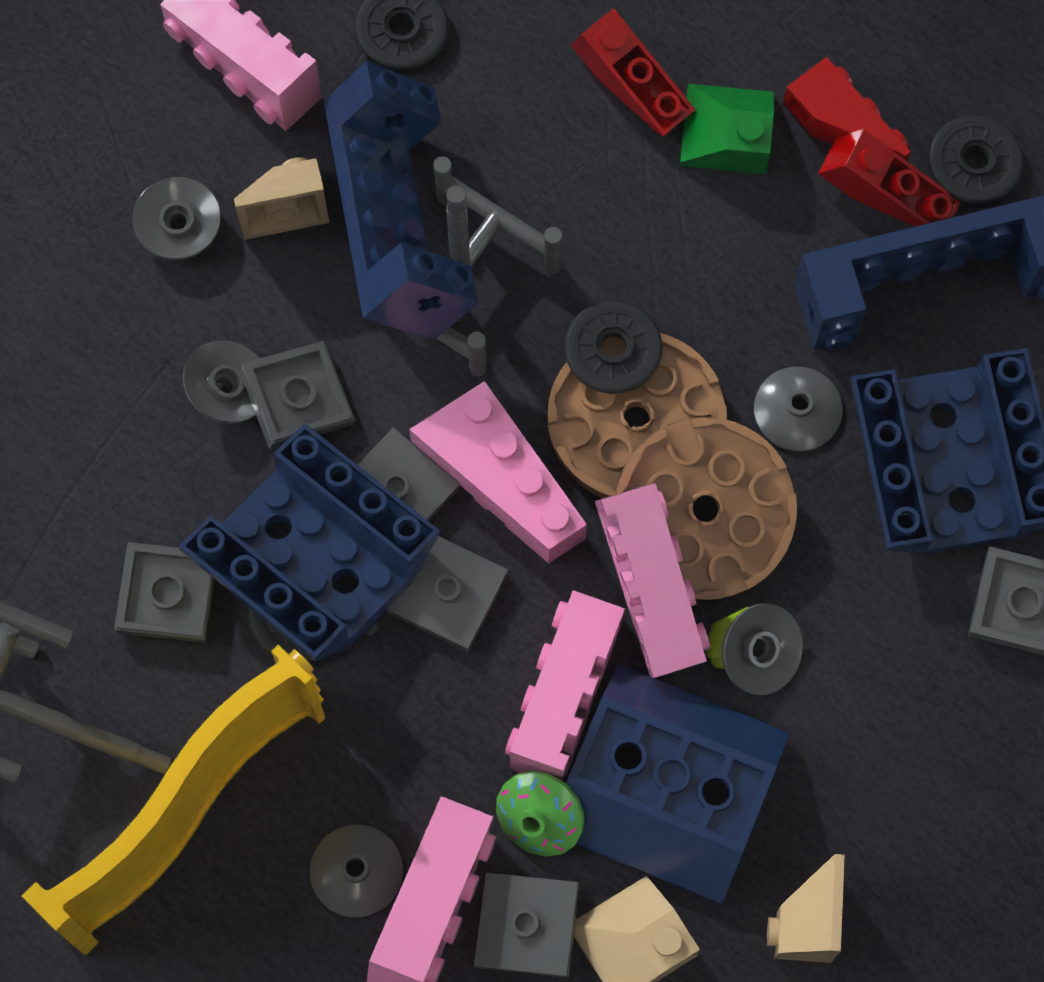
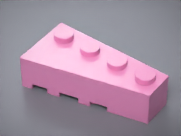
M164 0L160 4L165 19L163 27L168 34L177 42L181 43L185 40L194 48L193 54L197 60L207 69L211 70L215 67L225 76L223 77L225 84L235 95L242 97L245 94L255 103L253 105L255 111L268 124L271 125L276 122L283 130L287 131L322 98L316 60L306 52L298 58L291 48L293 45L289 39L279 32L272 38L260 17L250 10L246 11L243 15L238 12L240 8L236 0Z
M485 381L409 429L413 445L456 480L484 509L490 510L504 522L505 526L548 564L586 539L587 524Z
M656 483L595 501L649 676L656 678L706 662L704 650L710 649V643L703 623L696 624L691 608V606L696 605L695 595L689 579L683 580L678 563L683 561L676 536L670 535L666 518L669 517L667 505L662 492L657 490Z
M574 590L568 603L560 601L552 622V627L558 630L552 645L545 643L536 666V669L541 670L536 686L529 685L521 706V711L525 712L519 729L513 728L506 746L505 754L510 755V770L519 773L533 770L549 773L565 782L622 625L625 608Z
M442 796L440 797L369 960L367 982L438 981L445 959L440 957L446 942L453 944L462 922V917L457 916L462 902H471L480 876L474 874L479 860L487 862L497 838V836L490 834L493 816Z

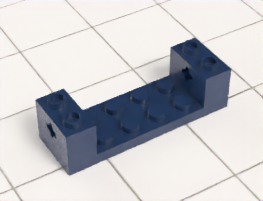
M366 61L324 100L362 316L364 319L434 340L479 303L471 266L429 252L409 151L441 123L435 88L426 83L416 81Z
M1044 196L803 254L794 287L813 349L826 347L828 351H836L851 345L853 340L857 338L866 312L861 292L876 288L880 282L895 278L898 282H906L919 277L924 271L936 268L941 272L951 271L961 267L965 261L981 258V261H992L1004 256L1007 251L1010 253L1024 298L1038 295L1040 299H1044Z

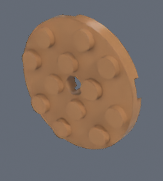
M660 333L662 338V357L659 366L646 383L632 391L619 394L595 391L575 377L567 362L554 381L548 402V431L553 450L565 471L579 485L603 499L615 495L618 480L628 459L655 432L676 422L704 417L727 420V410L715 372L699 353L672 336ZM617 337L606 338L600 346L602 352L609 357L621 356L626 350L625 343ZM640 407L647 411L650 420L649 423L641 427L633 426L631 428L626 422L624 415L628 409Z
M693 418L676 422L655 432L630 456L622 470L615 495L656 483L657 490L662 492L667 505L669 517L666 518L670 535L676 536L683 561L678 563L683 580L689 579L695 599L700 600L732 596L748 590L761 582L782 560L790 545L796 525V493H794L793 485L786 469L787 466L772 445L758 433L746 426L726 419ZM702 495L712 497L717 503V514L709 522L699 521L693 513V502Z

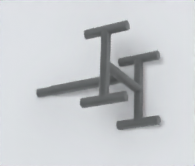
M438 157L434 161L436 200L441 205H447L450 259L472 267L501 228L544 255V269L547 273L555 274L561 269L562 232L559 228L549 227L542 234L452 176L451 161L447 157ZM467 207L485 218L470 240ZM450 326L436 338L469 359V370L472 375L479 377L486 373V338L484 334L473 332L466 337Z
M0 601V681L12 652L29 659H33L37 653L39 642L21 636L22 634L29 633L66 648L72 638L73 630ZM0 689V712L163 775L169 768L171 757ZM0 757V778L14 783L19 776L22 765Z

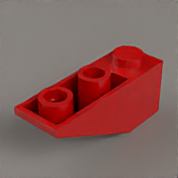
M614 8L583 32L570 45L595 77L661 137L696 110Z
M827 57L786 87L783 105L810 136L833 145L837 137L864 129L908 161L911 151L904 135L897 129H890L882 120L877 105L870 98H863L853 87V81L847 71L840 66L835 67Z
M864 129L837 137L818 172L821 177L850 198L914 227L953 218L961 201L954 199L946 189Z

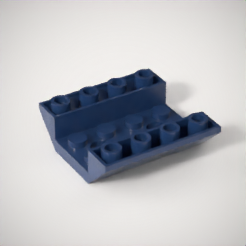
M1027 348L983 355L978 367L898 380L895 369L851 376L850 382L886 550L926 555L1012 541L1044 529V418ZM938 408L946 409L953 415L954 424L948 428L937 427L931 421L930 413ZM956 492L967 494L973 502L972 510L966 513L955 511L949 504V496Z
M304 423L274 453L276 471L222 524L210 515L179 545V549L312 660L318 661L349 648L411 585L440 535V530ZM275 523H285L292 529L290 534L282 539L271 538L267 535V530ZM345 576L352 577L359 583L353 592L346 594L339 593L333 588L335 581Z
M618 664L600 700L566 782L578 796L584 811V830L576 845L722 905L790 733ZM633 746L640 752L642 761L636 768L626 770L616 763L615 752L620 747ZM711 781H718L724 784L729 792L728 800L722 805L717 806L707 803L702 795V788L705 784Z

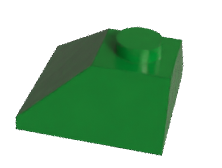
M688 83L687 99L696 110L684 119L680 166L766 174L771 151L774 92Z

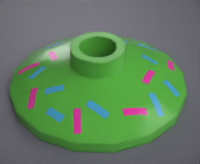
M534 770L517 773L503 784L497 796L496 814L502 830L514 844L531 854L545 857L563 854L576 845L584 830V811L578 796L567 783L552 774ZM530 817L536 819L539 824L534 822Z

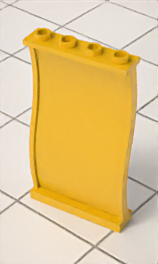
M277 645L271 651L276 664L242 686L208 717L185 744L138 816L110 846L87 866L52 889L45 890L35 882L22 895L56 932L85 956L99 943L92 935L93 931L125 910L161 877L180 855L226 784L252 756L273 738L307 716L312 717L318 724L325 719L321 706L324 699L319 694L321 690L315 683L317 678L312 673L314 668L295 649L287 654Z

